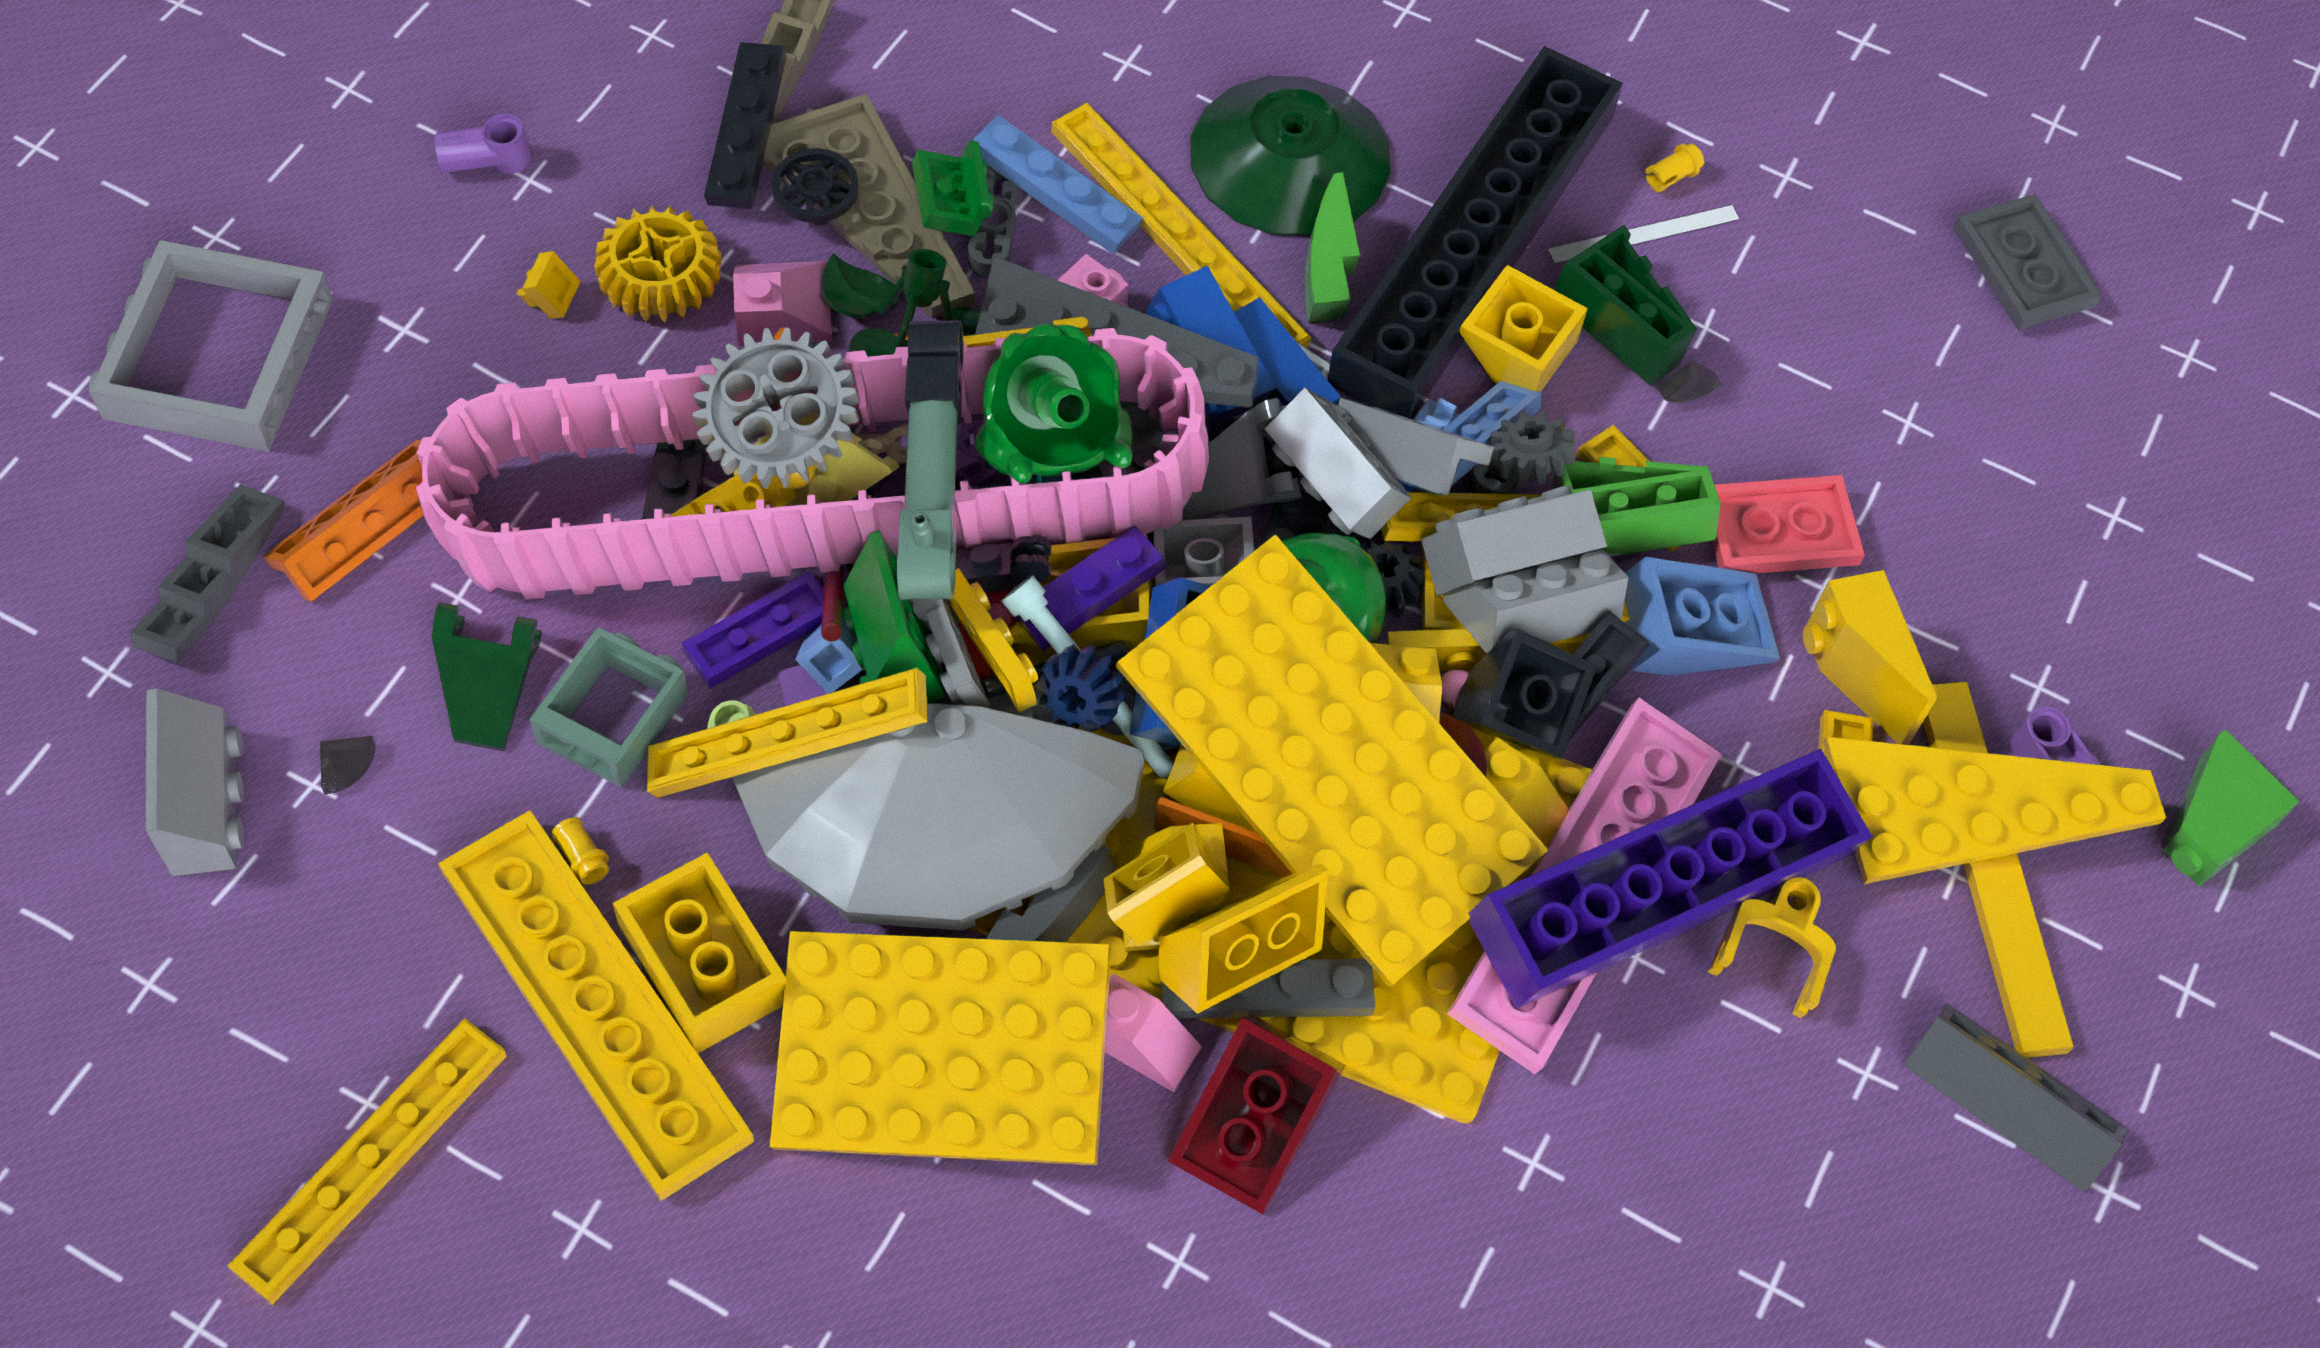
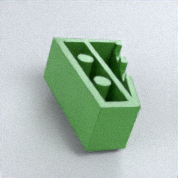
M1600 457V463L1575 461L1572 465H1564V476L1553 475V489L1568 485L1571 486L1572 493L1591 489L1607 547L1602 549L1607 554L1620 553L1618 555L1716 540L1721 503L1708 466L1646 461V467L1615 465L1616 458Z

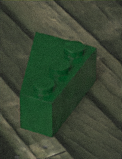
M1622 225L1565 262L1554 290L1588 308L1582 328L1651 386L1680 365L1697 328L1668 287L1661 288L1650 273L1653 265L1646 255L1639 257L1629 242L1631 233L1625 225Z

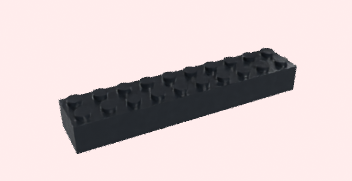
M1546 46L1542 48L1332 350L1327 381L1331 386L1370 406L1409 419L1414 417L1464 342V338L1459 332L1463 322L1507 265L1512 268L1515 266L1613 119L1623 85L1622 82Z

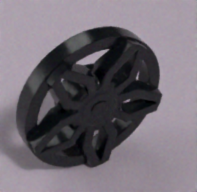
M812 148L795 152L783 159L773 173L772 192L779 210L793 219L814 223L815 226L827 225L828 221L844 215L854 205L858 197V176L855 168L845 157L831 150ZM808 161H822L812 167L801 164ZM840 168L849 177L851 185L837 179ZM784 175H786L791 185L781 192L780 183ZM799 195L798 198L790 199L792 196ZM831 202L837 205L831 207ZM805 203H806V209H807V210L801 209V207H802ZM821 203L823 210L816 211L814 205Z

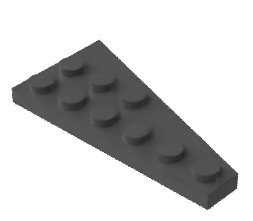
M994 256L975 335L1032 328L1042 323L1053 324L1054 320L1084 317L1089 321L1092 336H1094L1096 329L1114 328L1117 335L1132 336L1144 340L1153 335L1167 342L1168 353L1183 368H1193L1202 389L1204 403L1252 407L1259 372V359L1257 356Z

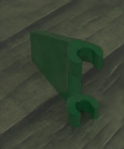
M439 602L434 615L432 642L453 739L456 743L505 751L528 669L541 642L542 631L536 629L538 621L517 616L512 631L511 645L460 636L465 618L458 615L459 605Z

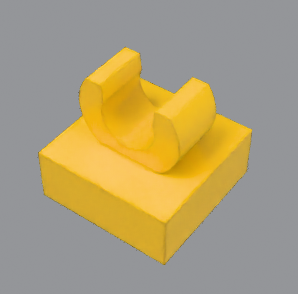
M554 251L539 253L532 269L526 273L527 279L522 289H518L516 294L529 307L538 306L550 319L562 318L565 316L581 281Z

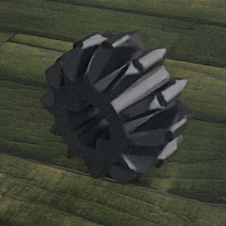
M1366 538L1361 547L1373 558L1382 576L1386 594L1385 611H1390L1399 618L1404 613L1405 606L1413 608L1418 602L1419 591L1424 585L1425 575L1424 571L1420 570V554H1407L1408 547L1406 541L1395 547L1390 545V541H1384V539L1381 540L1380 545H1377L1369 538Z

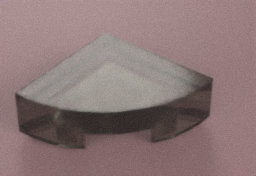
M1692 361L1660 384L1658 389L1665 401L1680 403L1702 397L1719 388L1722 384L1714 371L1697 361Z
M373 736L320 741L321 788L325 795L348 788L366 773L375 755L376 743Z

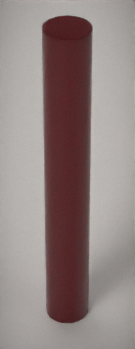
M841 564L839 571L825 572L823 578L821 635L829 642L837 641L842 634L843 564Z

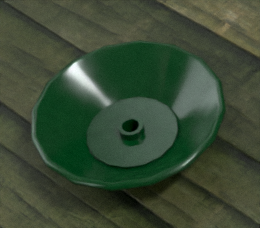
M1266 76L1235 85L1205 107L1190 136L1191 169L1206 198L1235 222L1271 235L1311 236L1323 196L1334 173H1343L1353 222L1378 202L1391 174L1389 141L1372 111L1345 90L1309 77Z

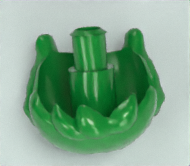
M1042 323L1032 328L1026 334H1010L1004 339L1001 355L992 364L985 378L983 423L975 438V447L980 456L1000 473L1007 474L1018 483L1024 484L1029 482L1032 474L1055 477L1062 475V472L1070 471V474L1082 473L1097 466L1104 459L1117 468L1123 469L1128 467L1132 461V450L1130 448L1133 440L1132 423L1129 413L1120 406V375L1116 360L1101 346L1090 342L1087 335L1079 328L1067 324L1057 326L1055 324Z
M1309 533L1281 541L1369 643L1378 644L1377 638L1381 634L1385 616V588L1376 563L1360 546L1359 541L1354 537L1341 536L1334 533Z

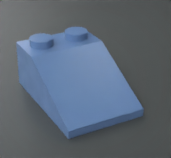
M1645 557L1625 572L1628 576L1625 604L1630 617L1625 623L1650 643L1648 648L1631 667L1632 671L1678 675L1770 664L1780 659L1756 573Z

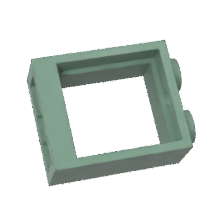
M597 627L529 719L536 744L623 788L647 754L648 746L654 744L688 696L685 673L682 667L671 657L663 654L655 656L641 649L629 636L619 632L612 634ZM607 666L659 692L622 745L569 719Z

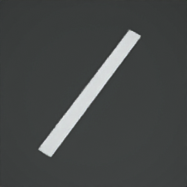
M1732 205L1630 229L1628 230L1631 233L1629 242L1633 245L1737 220L1739 217ZM1607 235L1548 250L1555 263L1570 260Z

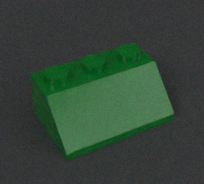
M880 530L870 533L844 584L849 606L842 608L845 621L854 636L857 635L858 639L851 642L853 653L861 669L866 670L867 675L860 678L861 684L918 668L926 675L927 704L934 703L947 696L940 678L937 661L925 638L929 633L925 628L924 621L915 614L910 602L911 600H900L897 558Z

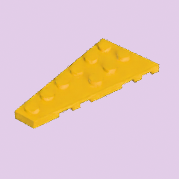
M1827 736L1823 742L1830 765L1873 836L1854 851L1863 884L2157 825L2166 819L2151 770Z

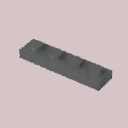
M1366 959L1301 960L1198 1014L1160 980L1161 1002L1176 1019L1242 1018L1251 1014L1258 1018L1373 1016L1375 1010L1372 966Z

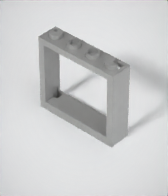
M159 240L152 257H148L144 262L142 279L135 294H131L126 301L125 316L118 331L113 332L109 337L107 354L100 370H96L90 379L89 394L101 418L269 452L333 302L324 272ZM177 278L292 300L245 409L128 387Z

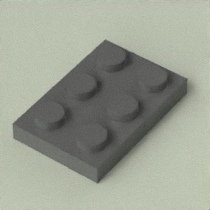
M2036 194L1958 216L1953 229L2018 330L2096 307L2102 297L2100 291Z

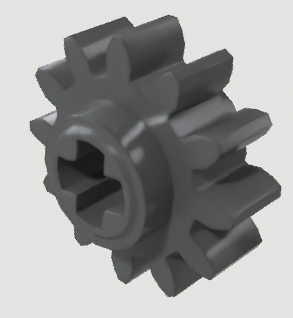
M1522 412L1519 414V420L1515 423L1509 420H1502V432H1491V446L1494 447L1491 465L1501 468L1502 478L1510 477L1515 473L1518 475L1519 484L1521 485L1525 484L1528 479H1537L1539 483L1545 484L1547 475L1552 473L1555 476L1562 477L1564 476V465L1575 463L1574 430H1564V419L1562 418L1550 423L1547 421L1545 412L1539 413L1537 417H1528L1527 414Z

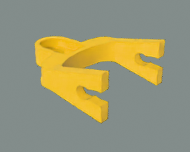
M1794 877L1786 881L1776 891L1770 903L1758 899H1749L1740 904L1734 911L1707 972L1717 976L1724 967L1727 968L1732 963L1746 924L1767 927L1801 945L1813 960V967L1792 1014L1802 1018L1809 1009L1813 1010L1817 1007L1836 951V945L1825 931L1813 924L1821 902L1820 892L1815 884L1806 878ZM1790 897H1793L1791 904L1793 905L1794 909L1789 905L1787 901Z

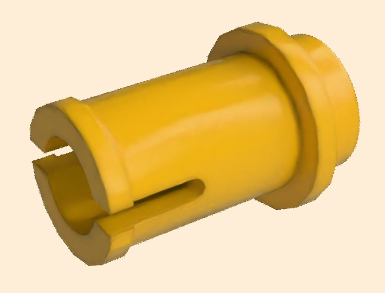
M1691 143L1688 145L1679 144L1675 147L1673 154L1646 168L1645 173L1648 174L1646 180L1654 191L1658 193L1663 192L1667 187L1686 176L1695 177L1698 175L1700 168L1704 165V157L1696 145Z
M568 818L555 826L551 837L571 865L570 869L577 879L584 885L597 883L609 872V856L606 851L596 847L580 818Z

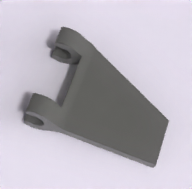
M1279 399L1266 400L1249 409L1208 444L1209 463L1202 491L1192 493L1188 502L1183 507V520L1205 519L1260 504L1289 502L1302 498L1300 481L1298 478L1292 479L1290 471L1278 473L1270 477L1268 473L1262 430H1265L1286 407V405H1280Z

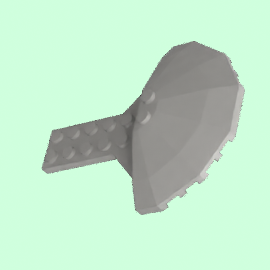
M937 663L940 674L944 673L941 663ZM1034 686L1037 704L1019 713L1007 693L989 698L990 705L988 708L965 706L961 699L953 702L945 689L947 697L927 704V722L751 771L732 778L769 866L778 873L784 872L800 883L803 890L814 898L818 896L837 909L839 915L848 922L963 931L975 926V919L1003 907L1010 911L1022 906L1021 900L1050 887L1054 891L1065 886L1074 877V870L1092 851L1096 852L1101 845L1106 843L1105 837L1123 817L1128 819L1136 811L1144 766L1143 752L1140 749L1088 731L1067 727L1066 721L1062 719L1051 723L1053 710L1049 707L1038 706L1042 694Z

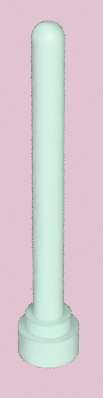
M1033 575L1020 583L1001 600L1014 617L1020 615L1024 621L1030 619L1057 653H1061L1065 647L1072 644L1082 651L1045 607L1048 603L1043 596L1046 590ZM1123 701L1119 705L1118 714L1113 721L1133 746L1142 750L1143 758L1157 775L1167 779L1174 762L1156 741L1129 735L1133 712Z

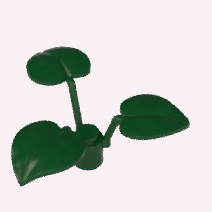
M916 249L909 254L907 266L903 267L901 277L895 285L878 274L848 264L835 254L830 256L822 276V294L826 303L835 311L853 318H867L875 311L882 315L886 314L888 310L893 309L897 305L901 291L905 294L908 305L897 336L883 329L869 328L860 330L852 337L849 352L865 350L867 357L892 355L897 347H908V340H906L908 325L913 320L916 307L930 306L933 301L938 299L939 295L944 321L961 320L963 336L975 335L981 309L960 307L951 311L948 294L950 282L943 280L947 265L946 259L938 252L929 249Z

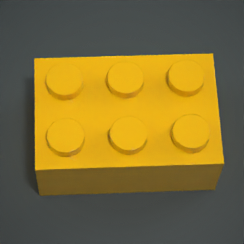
M708 852L613 902L620 931L672 1017L698 1054L783 1007L784 989L787 984L786 976Z

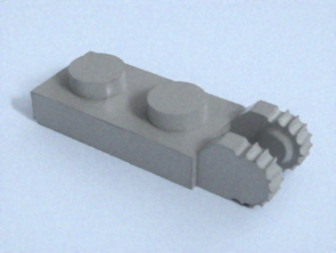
M944 599L911 600L910 602L915 614L924 621L925 628L930 634L925 638L938 664L944 662L947 671L940 674V678L950 699L953 702L961 699L965 706L988 708L990 703L976 672L955 615Z

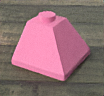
M828 261L735 265L733 273L734 313L738 345H745L744 334L746 333L753 338L755 343L762 342L764 328H769L774 337L781 327L792 329L796 342L805 332L810 333L813 342L832 341L831 307L826 303L821 287L823 272Z

